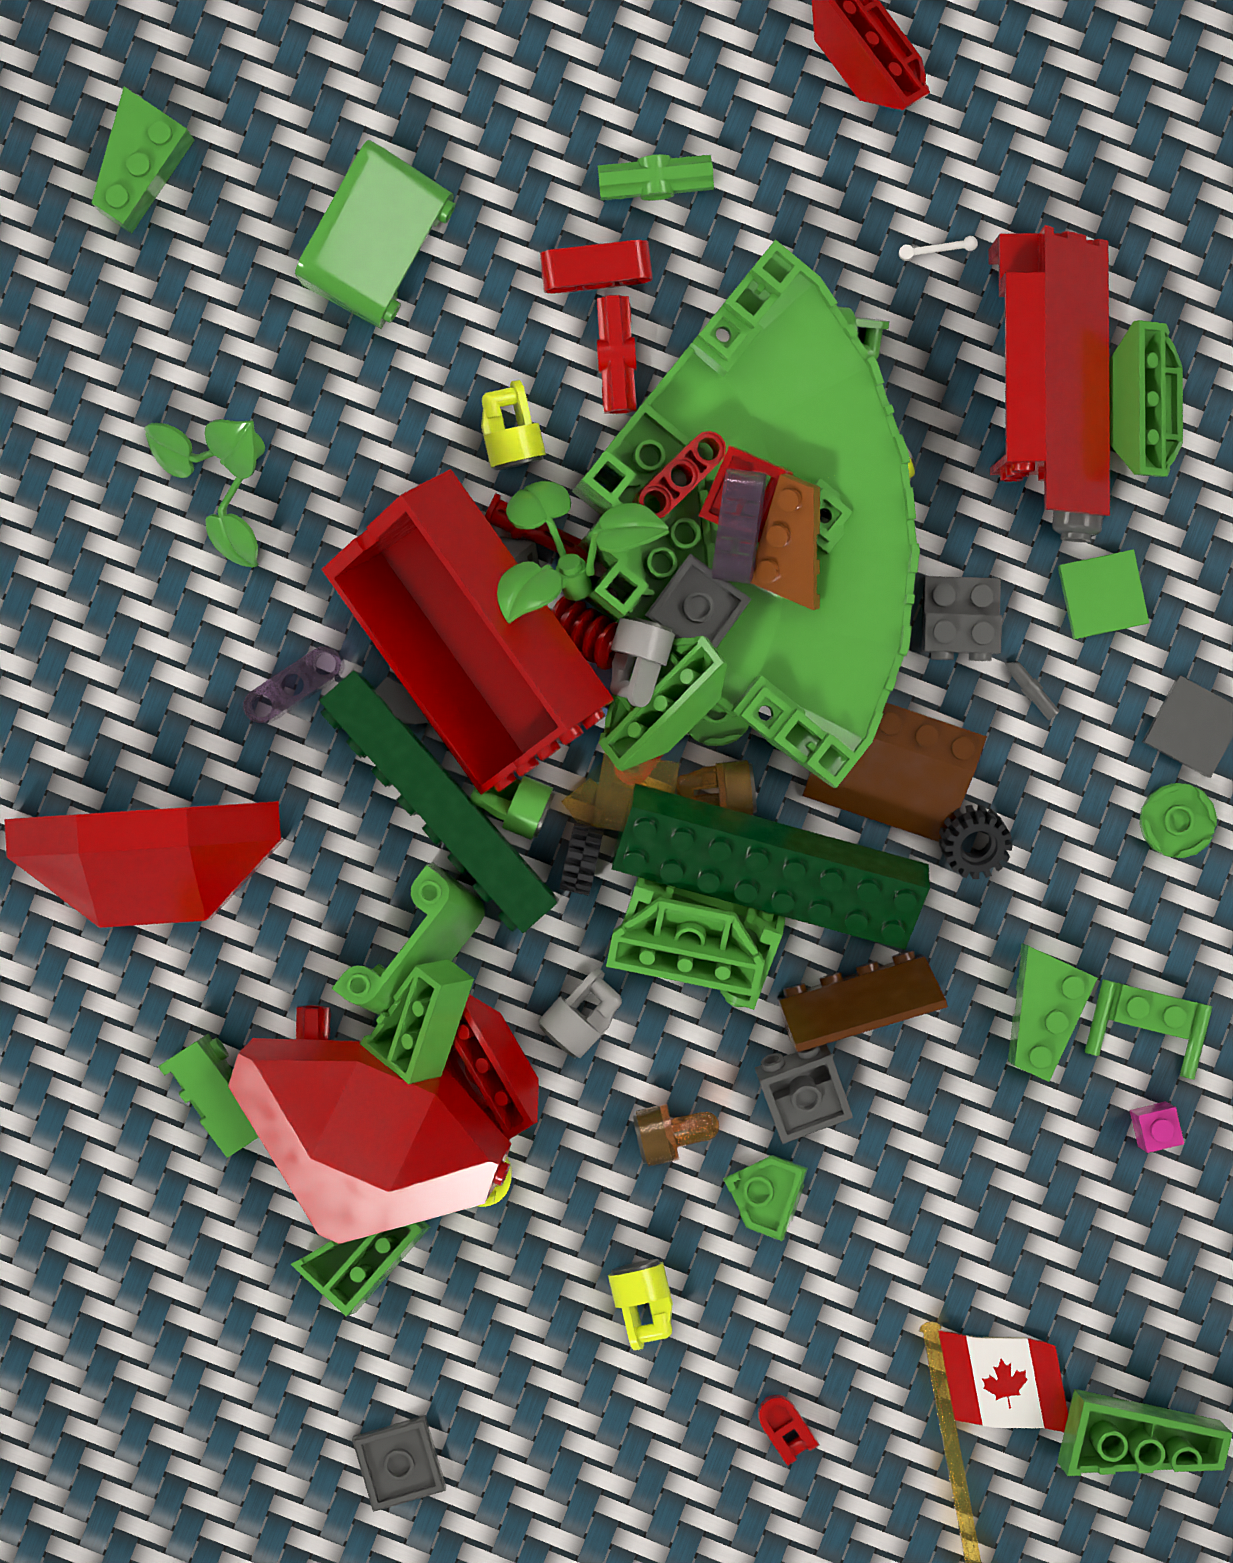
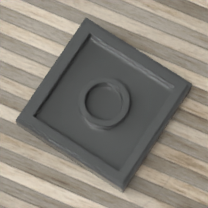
M690 554L644 617L651 622L671 628L672 633L675 634L674 639L705 636L717 648L752 599Z
M1179 675L1175 679L1142 742L1205 777L1211 778L1233 738V703Z
M426 1415L353 1436L352 1442L373 1512L446 1491L445 1480Z

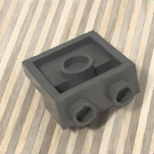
M923 577L921 652L931 653V660H954V653L969 654V661H992V655L1000 654L1002 615H1000L1001 578Z
M827 1044L795 1052L784 1057L779 1053L770 1054L762 1059L761 1065L754 1067L782 1144L853 1118Z

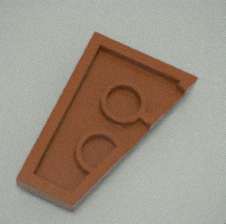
M788 473L779 476L747 581L811 610L820 608V594H817V574H820V559H817V535L820 534L819 486Z

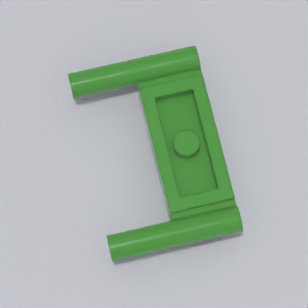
M1102 979L1085 1053L1095 1056L1100 1055L1108 1020L1187 1039L1188 1044L1180 1076L1195 1080L1213 1006Z

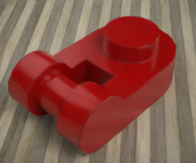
M771 1395L761 1402L758 1409L760 1424L788 1466L798 1460L796 1456L806 1449L812 1451L820 1445L794 1404L787 1397ZM795 1429L799 1436L788 1443L783 1436Z

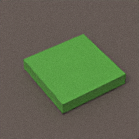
M1134 549L1058 566L1073 640L1149 624Z

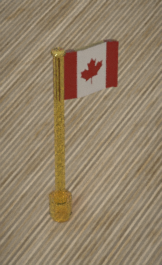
M926 1322L920 1326L919 1332H923L964 1560L965 1563H981L955 1420L992 1428H1044L1064 1433L1068 1410L1056 1346L1045 1341L1026 1337L969 1336L939 1330L941 1329L939 1323Z

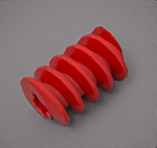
M562 596L551 610L587 661L595 663L600 669H611L615 652L611 651V646L618 622L610 624L608 616L601 615L598 617L596 609L589 608L586 610L584 602H575V600H569Z

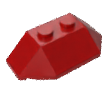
M812 0L814 40L859 101L904 110L930 93L929 86L926 84V73L922 57L879 0Z
M469 994L445 1068L505 1137L510 1140L538 1122L539 1078L502 1014Z

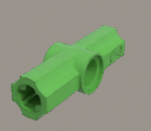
M659 154L641 157L637 162L598 165L601 200L641 197L642 200L655 201L671 198L675 193L714 190L711 155L671 158L669 155Z

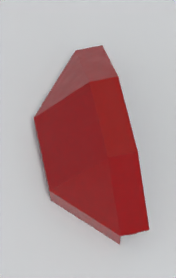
M279 801L4 819L7 858L99 928L210 920L285 840L281 839Z

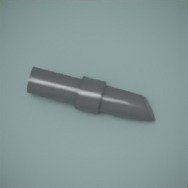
M1004 662L1012 677L1022 688L1021 691L1029 700L1031 699L1048 721L1060 712L1042 690L1041 684L1036 678H1032L1020 662Z

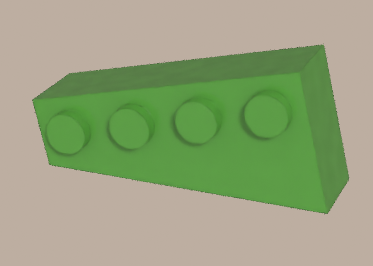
M1074 1389L1057 1463L1067 1476H1081V1473L1109 1475L1125 1471L1154 1473V1470H1173L1174 1472L1224 1470L1233 1433L1218 1419Z

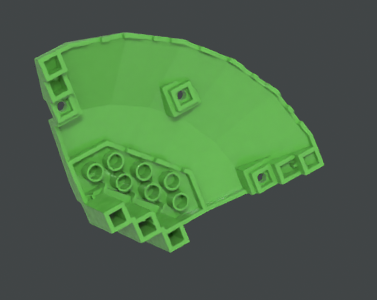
M775 239L572 492L602 516L606 511L615 506L632 503L635 495L696 436L706 431L716 432L725 441L726 452L729 445H733L773 464L782 466L792 471L793 476L820 487V510H825L829 514V521L827 523L820 522V534L817 535V559H820V574H817V594H820V608L811 610L747 582L759 543L699 517L722 461L667 515L661 518L668 527V534L622 552H605L597 546L595 560L607 570L593 586L591 593L584 599L603 615L608 616L612 623L619 622V619L624 618V616H632L650 621L644 617L690 554L723 577L752 600L716 648L727 663L721 699L716 705L732 717L739 716L766 738L767 742L831 787L837 788L873 742L888 696L893 691L899 668L910 646L912 628L910 626L912 604H914L915 600L913 591L920 555L914 519H916L913 487L911 488L908 468L910 457L903 435L899 434L893 413H895L892 404L889 405L883 387L884 380L877 360L873 355L870 356L857 337L858 332L852 323L849 324L836 305L838 302L821 277ZM718 329L726 330L729 334L728 341L722 342L718 340L716 331ZM699 443L697 450L700 457L705 460H712L713 451L711 447L706 443ZM676 468L671 470L673 483L677 486H685L687 479L684 472ZM760 472L740 518L741 521L748 524L751 523L771 476ZM645 495L644 506L652 512L658 513L660 510L658 499L653 495ZM600 518L578 544L587 553L589 552L592 532L596 529H601ZM606 589L614 590L617 595V598L611 595ZM762 706L768 707L771 711V717L767 721L759 717L758 712Z

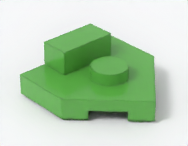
M771 1155L723 1178L738 1206L746 1228L783 1241L788 1226L793 1221L804 1188L803 1182L808 1168Z

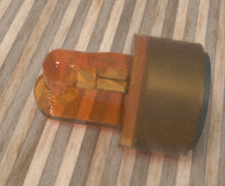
M748 760L715 763V766H706L694 772L682 774L676 780L677 795L749 815L757 812L752 763L748 764ZM717 788V793L694 795V790Z
M667 1104L637 1110L636 1115H633L643 1164L647 1163L648 1167L680 1160L678 1147L709 1141L715 1138L719 1132V1121L710 1112H700L671 1119Z

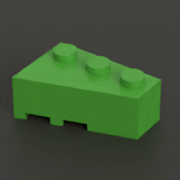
M123 87L91 203L101 214L132 234L195 141L188 129L126 87Z
M1021 943L1019 978H1017L1016 985L1017 995L1015 1013L1012 1019L1008 1062L1050 1082L1098 978Z
M449 959L416 965L393 996L395 1001L389 1010L380 1014L376 1020L378 1025L370 1035L364 1036L359 1044L408 1084L442 1076L474 978Z
M207 1034L159 1065L158 1068L164 1076L170 1072L173 1074L182 1088L179 1091L180 1097L185 1103L189 1101L192 1103L201 1117L199 1119L200 1123L228 1158L259 1137L228 1087L233 1070L226 1061V1058L229 1057L226 1048L217 1037L212 1040L211 1036Z
M425 1221L341 1244L330 1241L291 1265L347 1317L356 1313L430 1229V1226Z

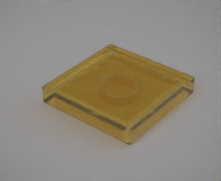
M604 751L592 826L620 831L635 783L675 794L680 763L653 758L627 770L620 771Z

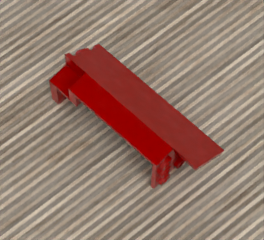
M1044 225L1039 233L999 234L989 248V265L999 264V297H1005L1006 455L990 467V475H1000V481L1003 482L1023 481V477L1038 475V481H1044L1045 510L1110 516L1109 241L1103 239L1086 240V235L1071 231L1054 233V227Z

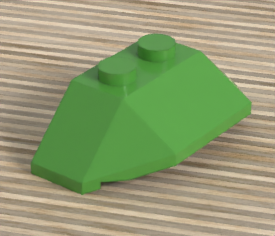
M1143 320L1133 321L1109 360L1110 445L1134 475L1167 477L1171 470L1170 466L1176 459L1183 444V367L1175 345L1168 336L1170 332L1167 324Z
M695 636V638L674 639L667 665L661 666L652 698L645 707L633 706L629 703L628 698L612 694L614 701L609 704L604 733H601L598 743L618 770H627L668 753L721 699L727 663L707 637Z
M659 897L613 930L606 967L757 997L765 960L735 912Z

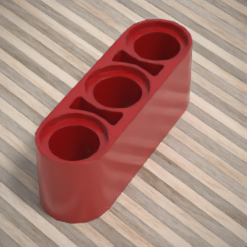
M630 240L559 248L540 253L543 289L548 294L637 285L653 280L649 242L647 240Z
M712 431L702 432L696 436L635 495L632 503L644 506L645 495H653L660 502V510L655 514L660 519L667 515L722 461L726 453V444L723 438ZM699 443H706L711 447L713 451L712 460H705L700 457L697 450ZM676 468L684 472L687 479L685 486L681 487L673 483L671 479L672 469Z

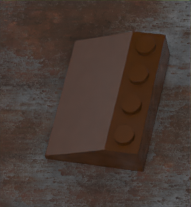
M886 702L873 742L839 786L833 788L810 772L802 796L939 842L938 839H942L939 834L940 828L947 829L944 823L947 817L952 820L956 819L953 812L957 809L960 810L987 736Z
M914 950L893 955V962L879 966L877 961L855 967L856 974L842 977L841 972H836L820 977L821 984L806 988L805 983H800L784 988V995L777 997L789 1040L796 1051H804L947 1008L946 998L926 957L922 954L915 956Z

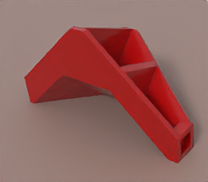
M252 1038L238 1053L228 1087L317 1234L341 1244L485 1204L497 1185L502 1186L507 1176L510 1164L505 1161L512 1143L445 1067L440 1077L408 1084L360 1045L361 1041Z

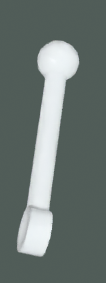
M968 236L963 241L917 248L903 245L899 250V257L904 261H909L914 255L962 248L972 251L977 248L978 241L975 237Z

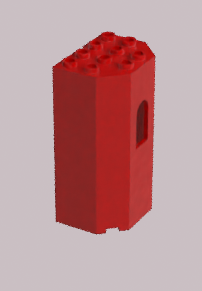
M451 469L401 494L366 527L367 530L354 538L321 569L481 795L492 787H495L498 792L517 780L513 774L515 772L519 777H522L540 764L536 759L537 757L543 761L561 748L558 744L559 741L566 746L584 732L580 728L581 725L589 729L606 717L602 710L614 701L609 691L548 605L523 614L510 624L505 620L498 603V584L503 574L518 563Z

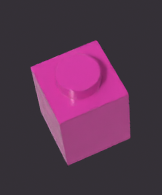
M1165 1101L1130 1110L1138 1147L1146 1153L1184 1145L1175 1106Z

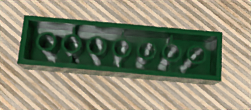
M353 670L319 700L325 707L320 712L334 729L340 730L343 728L350 737L346 740V743L360 758L363 757L365 759L367 756L376 765L371 769L376 778L385 787L393 785L401 794L396 799L410 816H415L418 813L426 823L422 830L436 845L441 842L446 845L452 852L447 856L449 861L461 874L468 870L477 881L472 885L485 902L488 903L491 899L496 902L502 909L498 914L499 918L512 932L517 928L522 933L526 932L558 904L559 898L482 810L472 803L468 794L411 729L392 714L391 708L377 694L375 688L362 673Z
M636 783L615 844L611 869L904 950L907 947L930 890L929 864Z

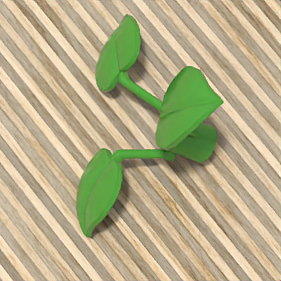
M223 419L211 421L206 425L204 432L209 450L200 454L192 453L191 441L179 429L163 423H149L145 426V435L150 450L156 461L167 473L175 477L186 478L194 471L192 462L197 463L216 456L220 459V463L236 476L218 507V515L210 514L206 518V530L212 544L227 559L242 566L257 567L259 565L257 562L258 544L253 530L239 516L227 514V507L241 482L254 473L256 459L265 452L264 442L255 432L254 422Z
M550 481L535 482L527 485L524 489H520L507 504L506 514L510 523L516 528L534 529L546 522L560 559L558 560L556 570L550 565H545L541 568L538 564L527 561L511 567L503 574L498 584L497 597L505 620L510 624L521 615L549 604L560 595L561 591L563 596L569 600H581L587 597L593 588L590 576L595 574L594 560L597 546L605 552L626 551L668 534L667 525L654 512L641 504L625 503L615 506L600 517L601 529H596L592 532L586 563L576 554H566L553 518L563 516L571 509V499L568 491L560 484Z

